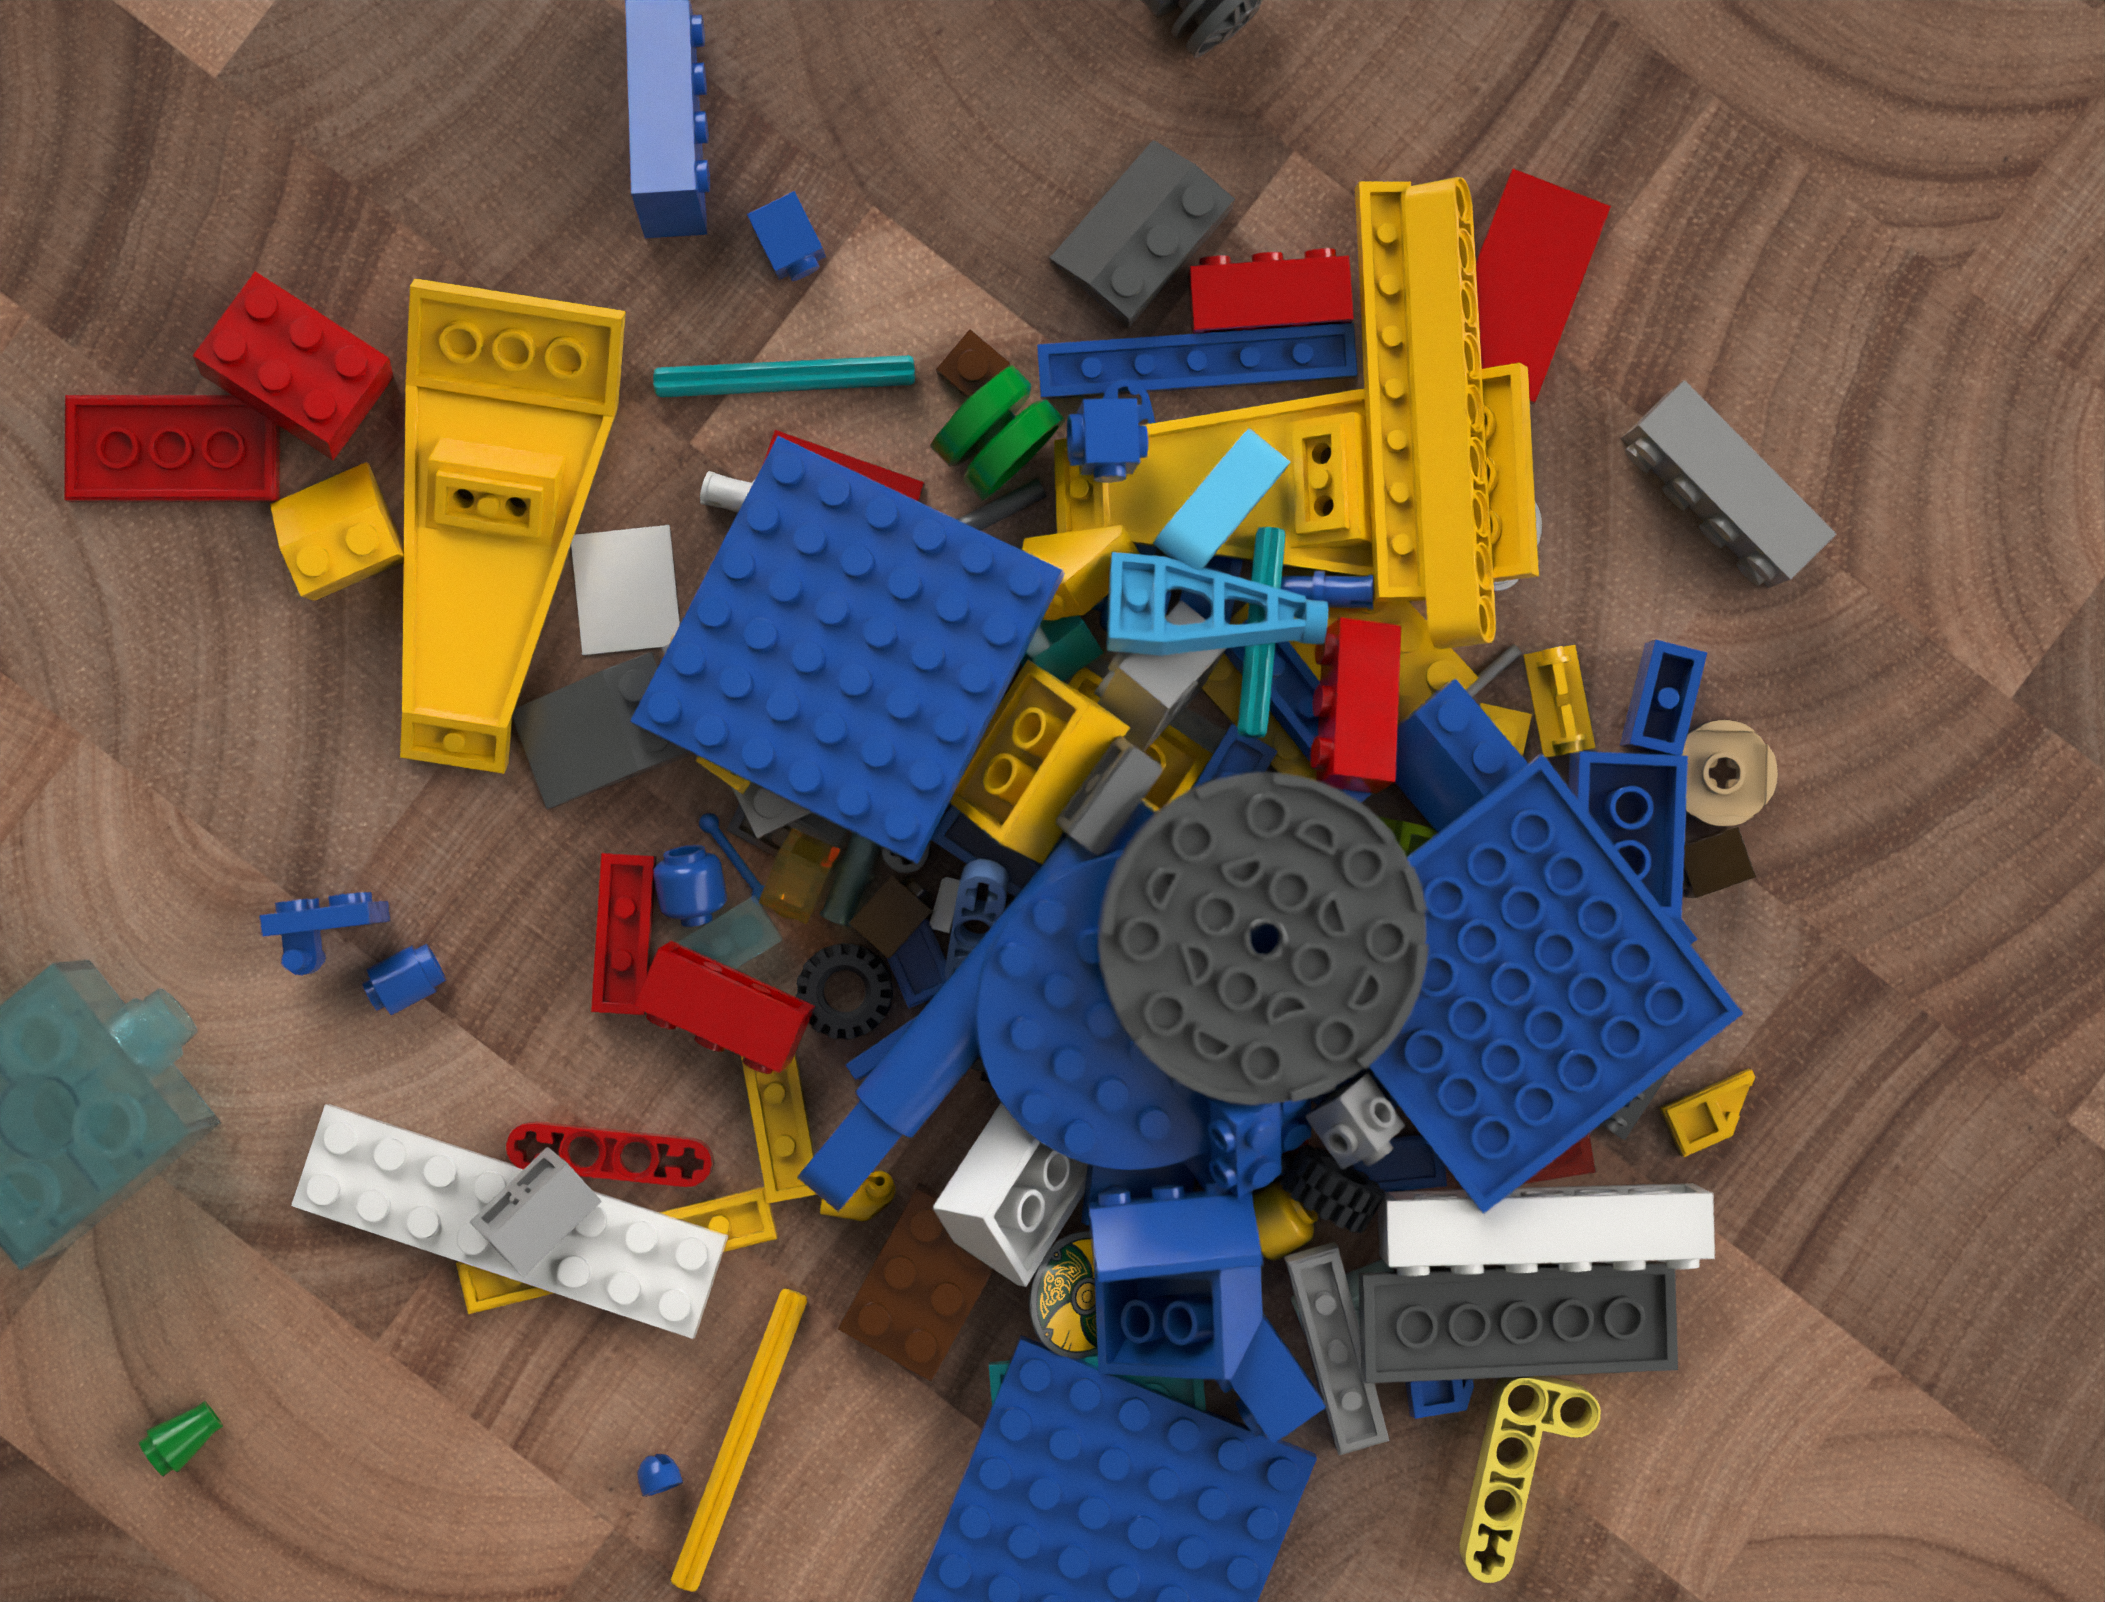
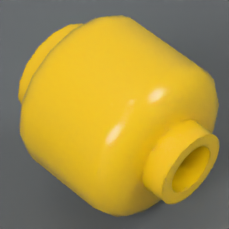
M1281 1181L1271 1183L1252 1195L1262 1256L1272 1261L1283 1258L1309 1242L1314 1234L1313 1223L1318 1221L1317 1212L1309 1211L1303 1207L1304 1204L1302 1202L1295 1201L1290 1197L1291 1194L1285 1192L1282 1188L1283 1186L1280 1185Z

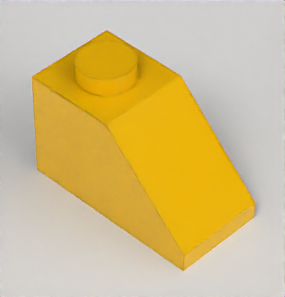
M1123 525L1024 538L1022 551L1061 568L1065 573L1042 620H1058L1063 617L1086 614L1109 594V569L1112 552L1140 554Z

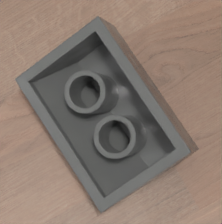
M1153 140L1052 254L1049 260L1129 329L1230 214L1235 198L1196 164Z

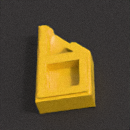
M1746 1069L1659 1107L1680 1156L1686 1157L1733 1136L1744 1100L1755 1079L1752 1069Z

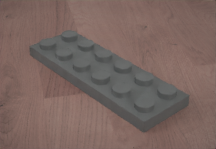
M1645 1262L1646 1269L1615 1270L1613 1269V1264H1592V1270L1582 1272L1560 1271L1558 1265L1538 1266V1271L1532 1273L1505 1272V1268H1484V1273L1453 1274L1451 1270H1430V1274L1422 1276L1398 1275L1397 1272L1358 1273L1361 1381L1364 1383L1678 1370L1675 1269L1667 1268V1263Z

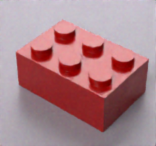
M256 271L193 354L201 376L333 461L394 378L389 357Z

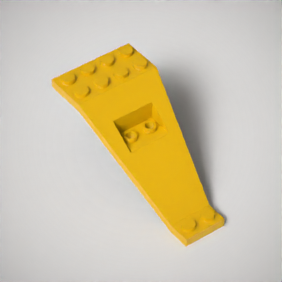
M414 279L410 285L405 388L403 657L400 758L505 773L509 764L512 716L618 410L626 311L422 279ZM458 490H468L472 493L474 499L468 500L461 497ZM517 497L522 499L526 507L520 508L515 506L510 498Z
M1521 363L1482 369L1493 581L1500 582L1538 577L1528 367ZM1364 388L1146 424L1148 431L1147 458H1140V463L1134 473L1126 474V480L1120 482L1101 483L1094 481V475H1080L1079 466H1070L1067 453V438L1054 440L1057 534L1123 525L1134 544L1156 547L1153 542L1163 528L1238 439L1250 428L1291 463L1214 556L1253 561L1255 536L1259 527H1276L1283 529L1286 534L1283 566L1325 571L1326 573L1346 576L1373 575ZM1330 447V459L1322 464L1321 454L1326 448ZM1332 499L1334 504L1333 510L1329 515L1324 516L1323 507L1327 501Z

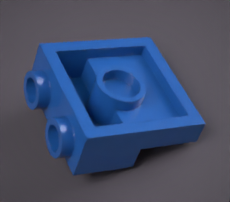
M1214 1097L1210 1098L1211 1124L1208 1126V1133L1211 1138L1212 1161L1209 1163V1169L1217 1185L1223 1190L1229 1189L1237 1198H1240L1256 1188L1268 1185L1275 1177L1281 1175V1154L1298 1148L1305 1140L1311 1138V1125L1305 1117L1311 1111V1098L1297 1102L1258 1103V1105L1233 1103Z

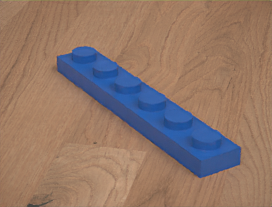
M1354 323L1037 344L1041 400L1104 395L1105 390L1113 382L1120 379L1135 380L1144 386L1147 392L1350 379L1358 376ZM1128 387L1117 389L1118 394H1130Z

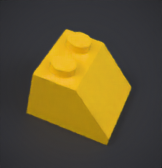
M368 462L270 504L279 548L301 597L316 601L404 562V543Z

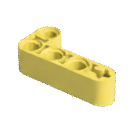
M1549 1376L1505 1377L1497 1381L1460 1539L1459 1553L1469 1573L1475 1579L1484 1583H1495L1508 1575L1512 1568L1542 1432L1546 1431L1568 1437L1581 1438L1589 1435L1597 1428L1601 1409L1597 1400L1582 1385ZM1520 1385L1532 1387L1534 1398L1527 1408L1514 1410L1509 1407L1508 1397L1515 1387ZM1572 1397L1583 1398L1585 1401L1583 1416L1574 1422L1562 1420L1560 1409L1563 1403ZM1509 1437L1520 1439L1522 1441V1451L1515 1460L1503 1462L1497 1459V1447L1504 1439ZM1496 1490L1510 1492V1504L1503 1512L1496 1514L1485 1510V1500L1491 1492ZM1480 1523L1492 1528L1490 1542L1497 1553L1496 1557L1488 1556L1485 1564H1481L1475 1554V1551H1485L1489 1534Z

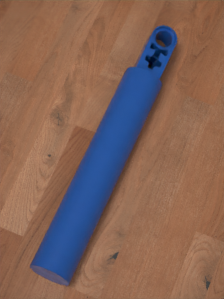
M1141 800L1103 853L1124 850L1138 830L1156 811L1144 800ZM1067 835L863 1081L856 1090V1094L861 1099L797 1176L800 1181L838 1212L900 1137L904 1135L912 1138L980 1057L975 1035L974 1013H976V998L979 987L978 976L985 954L995 933L1007 915L1034 887L1061 869L1064 872L1077 864L1094 859L1093 855L1096 854L1071 836Z

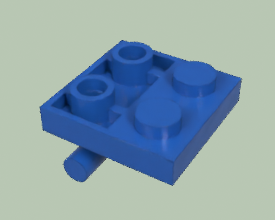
M358 892L328 896L329 907L320 908L319 898L276 902V913L260 915L262 937L281 935L284 953L281 960L283 967L295 975L312 974L320 969L326 959L325 952L322 950L320 930L390 922L388 901L373 902L372 892Z

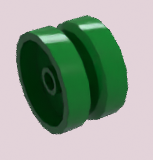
M1013 365L1005 368L986 385L972 394L957 409L930 444V448L949 467L965 462L978 450L980 451L965 470L963 481L982 501L989 498L1015 476L1048 443L1065 422V418L1047 400L1036 401L1015 416L1030 396L1031 383Z

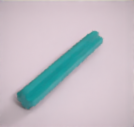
M1259 527L1257 530L1251 581L1281 589L1286 535L1283 529ZM1249 603L1247 624L1264 622L1265 609ZM1276 643L1245 646L1237 729L1238 734L1241 736L1263 738L1267 733Z

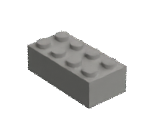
M1685 380L1663 396L1621 438L1629 446L1625 450L1628 458L1645 473L1652 469L1666 484L1662 491L1668 499L1681 510L1689 507L1703 521L1699 525L1702 533L1719 548L1726 544L1740 559L1736 563L1738 569L1748 580L1757 586L1763 582L1770 588L1791 580L1836 535L1810 506Z

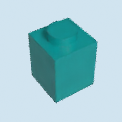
M1080 616L1063 617L1058 620L1041 621L1020 664L1024 667L1027 660L1061 681H1065L1104 652Z

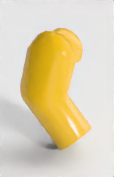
M882 1170L871 1172L839 1212L822 1199L820 1215L857 1221L871 1220L891 1203L896 1193V1186L891 1175Z

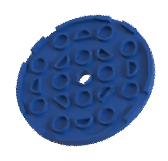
M1115 850L1100 855H1093L1094 859L1077 864L1064 872L1062 869L1055 872L1034 887L1007 915L989 945L979 972L976 1013H974L975 1035L980 1057L994 1090L1009 1113L1027 1132L1056 1152L1076 1161L1112 1169L1140 1170L1180 1163L1211 1149L1208 1126L1211 1124L1210 1098L1212 1097L1187 1087L1154 1064L1135 1045L1124 1030L1110 1003L1100 969L1098 924L1108 881L1118 859L1124 851ZM1269 923L1259 924L1253 930L1251 929L1249 933L1251 948L1258 954L1272 951L1277 944V931Z

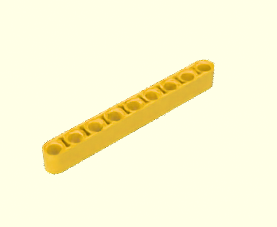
M1454 177L1409 186L1405 194L1427 623L1431 641L1437 649L1492 643L1496 632L1473 206L1466 181L1463 177Z

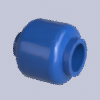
M686 845L666 851L663 854L664 860L659 862L653 870L658 903L662 914L673 919H680L681 925L684 927L700 926L713 920L712 913L721 909L727 901L722 864L715 854L706 852L705 847L702 845Z

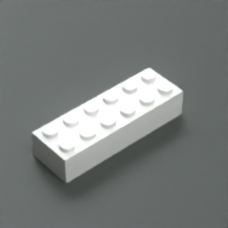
M1694 1183L1517 1188L1484 1214L1464 1189L1385 1192L1386 1196L1378 1208L1379 1256L1389 1267L1397 1269L1398 1275L1403 1276L1430 1274V1266L1451 1268V1273L1481 1274L1484 1273V1264L1504 1266L1505 1272L1509 1273L1537 1272L1538 1263L1559 1265L1560 1271L1582 1272L1592 1270L1591 1262L1602 1261L1613 1264V1269L1615 1270L1646 1269L1645 1260L1667 1263V1268L1694 1269L1700 1267L1699 1259H1715L1713 1193Z

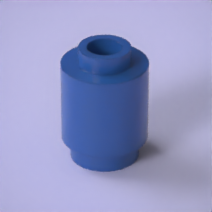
M426 943L417 949L411 945L367 968L370 979L363 982L362 985L376 1011L385 1007L390 1015H394L437 992L436 986L445 982L446 977L437 958Z

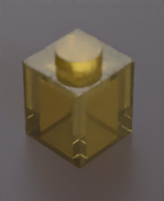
M792 828L777 853L758 903L773 909L775 913L784 918L796 919L807 924L822 898L841 849Z

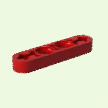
M533 1121L514 1128L506 1142V1153L511 1163L517 1168L524 1170L532 1161L527 1159L526 1150L518 1149V1141L528 1138L529 1132L532 1131L536 1132V1140L538 1142L554 1144L557 1142L555 1133H562L564 1137L559 1147V1157L582 1177L693 1187L705 1181L711 1174L714 1166V1156L710 1147L702 1140L693 1137ZM586 1136L596 1142L599 1155L594 1164L583 1167L577 1165L572 1160L569 1149L571 1143L577 1137ZM640 1142L649 1148L651 1162L646 1170L634 1172L624 1165L622 1153L627 1144ZM660 1144H668L670 1146L666 1156L680 1157L685 1154L687 1148L695 1149V1158L703 1160V1168H696L693 1171L692 1177L684 1176V1168L682 1166L667 1164L665 1166L666 1175H658L656 1172L662 1159ZM541 1152L535 1154L534 1159H535Z

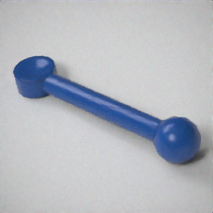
M713 813L703 814L699 819L700 829L712 835L752 889L753 901L760 906L769 904L773 898L772 889L767 885L760 884L720 830L718 817Z

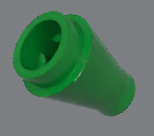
M203 1401L197 1407L147 1429L148 1436L139 1442V1446L152 1466L164 1477L172 1470L178 1473L206 1441L223 1427V1424L209 1404Z

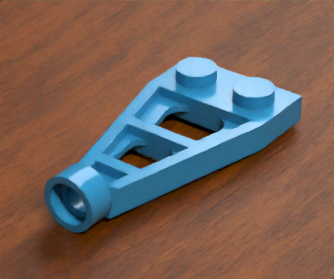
M1112 552L1109 569L1107 651L1170 655L1285 641L1324 644L1328 622L1327 601L1305 600L1303 595L1204 567L1197 570L1182 561L1168 557ZM1172 589H1181L1205 597L1211 604L1210 618L1205 622L1196 624L1174 625L1169 623L1164 617L1165 593ZM1235 599L1261 606L1265 609V621L1253 624H1229L1224 620V601Z

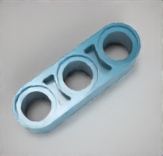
M1247 429L1163 528L1153 544L1168 557L1182 561L1200 570L1216 554L1291 462L1253 430Z

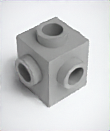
M1368 1072L1333 1091L1305 1116L1342 1170L1360 1160H1363L1366 1166H1370L1383 1158L1393 1149L1389 1140L1405 1126Z

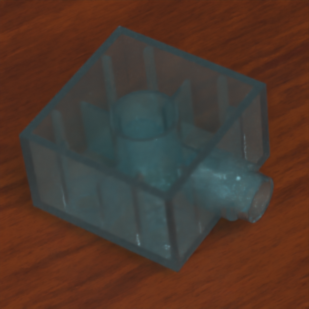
M89 959L52 963L0 1006V1246L20 1271L60 1255L221 1123L174 1065V1062L183 1056L181 1046H184L197 1033L194 1021L183 1006L162 988H158L143 998V1001L133 998L125 1004Z

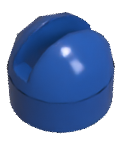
M666 1454L646 1457L641 1462L637 1471L638 1483L643 1497L659 1494L683 1484L679 1467L674 1459Z

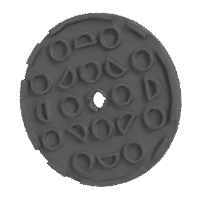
M1254 772L1215 779L1192 788L1158 810L1138 830L1118 859L1105 890L1098 924V952L1105 990L1116 1016L1135 1045L1154 1064L1187 1087L1210 1097L1248 1105L1286 1101L1297 1102L1312 1098L1335 1089V1085L1351 1077L1361 1068L1366 1069L1388 1048L1411 1014L1421 989L1428 957L1424 912L1427 911L1422 887L1414 867L1410 865L1402 848L1394 839L1396 837L1389 828L1368 808L1344 792L1315 780L1282 773ZM1269 923L1277 931V944L1272 951L1258 954L1251 948L1249 933L1251 929L1253 930L1259 924Z

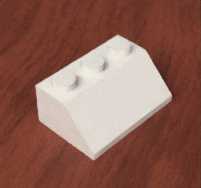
M1001 1102L933 1206V1210L954 1243L1015 1284L1026 1287L1085 1192L1087 1163L1062 1155L1041 1143L1014 1119Z

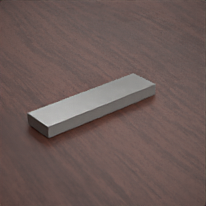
M1332 1242L1284 1256L1320 1393L1326 1405L1325 1411L1338 1455L1390 1441L1375 1384L1361 1381L1360 1328L1336 1243Z

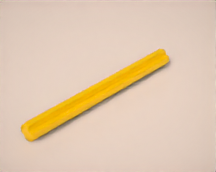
M783 1289L779 1294L671 1577V1583L685 1591L695 1592L700 1585L806 1307L807 1297L794 1290Z

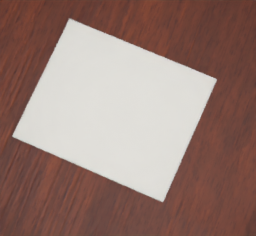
M670 525L574 535L571 548L582 655L658 648L670 644L672 635H675L680 626Z

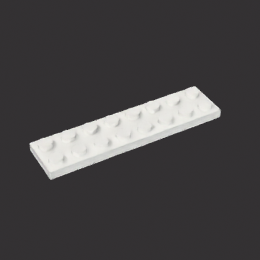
M331 1104L324 1106L291 1206L692 1339L696 1337L729 1235L593 1191L602 1202L523 1277L469 1223L523 1169L517 1168L513 1164Z

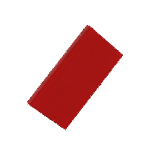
M1512 169L1476 259L1481 367L1484 369L1515 363L1527 366L1529 401L1533 405L1539 395L1611 206L1519 170Z
M65 395L64 500L68 502H276L280 500V426L232 395Z

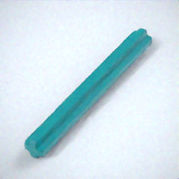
M901 355L658 367L654 370L653 385L655 394L659 397L912 385L915 381V363L913 357Z

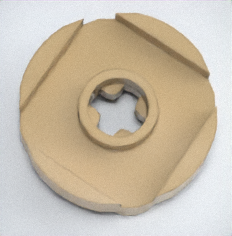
M1718 720L1701 724L1688 732L1682 756H1688L1686 814L1707 825L1733 826L1744 823L1754 817L1753 815L1758 813L1768 803L1774 794L1777 784V763L1768 744L1764 743L1759 735L1754 733L1756 731L1740 722ZM1718 758L1726 759L1727 767L1736 769V778L1727 780L1726 789L1718 788L1716 780L1709 778V768L1717 766Z

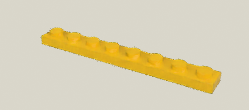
M1359 181L1355 187L1375 601H1426L1405 194L1407 188L1411 186V182Z

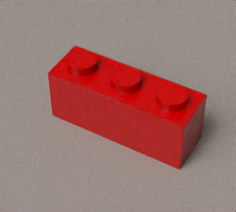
M1312 249L1304 252L1305 258L1288 260L1283 259L1282 252H1263L1253 254L1251 256L1252 262L1231 263L1230 256L1225 255L1207 256L1199 259V266H1190L1188 284L1192 334L1352 323L1354 319L1349 255L1336 256V249Z
M1340 617L1327 627L1324 644H1316L1315 661L1316 664L1321 665L1320 684L1314 692L1312 709L1314 716L1319 717L1318 736L1313 740L1310 752V764L1313 769H1316V781L1336 789L1375 794L1395 782L1401 625Z
M672 940L658 948L634 1007L647 1012L646 1019L651 1023L669 1030H675L676 1027L682 1028L695 1034L694 1040L699 1045L717 1052H723L724 1049H728L743 1056L742 1062L746 1066L764 1074H772L773 1070L781 1073L791 1064L815 1008L814 1005Z

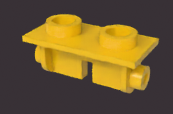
M1576 645L1554 647L1524 654L1523 658L1541 750L1545 758L1596 748Z

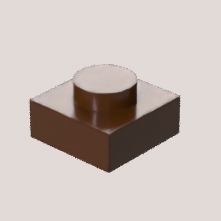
M969 329L937 367L936 372L965 397L969 398L997 374L1009 367L1010 362Z

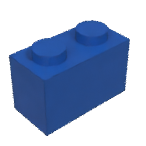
M1656 639L1645 643L1619 746L1657 755L1682 756L1708 652Z

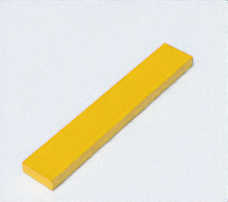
M765 1186L659 1212L729 1235L723 1252L778 1238L771 1205L767 1203ZM459 1261L456 1262L468 1314L554 1294L553 1292Z

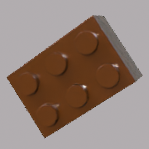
M918 1182L842 1318L838 1330L925 1379L932 1381L994 1269L954 1243L933 1210V1206L939 1199L940 1194Z

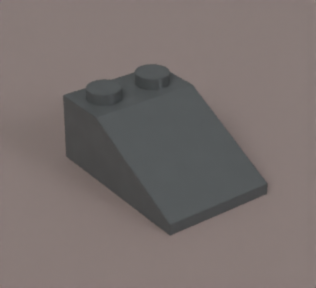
M653 652L646 653L599 671L515 708L512 719L547 810L693 755V753L630 722L661 662L659 655Z

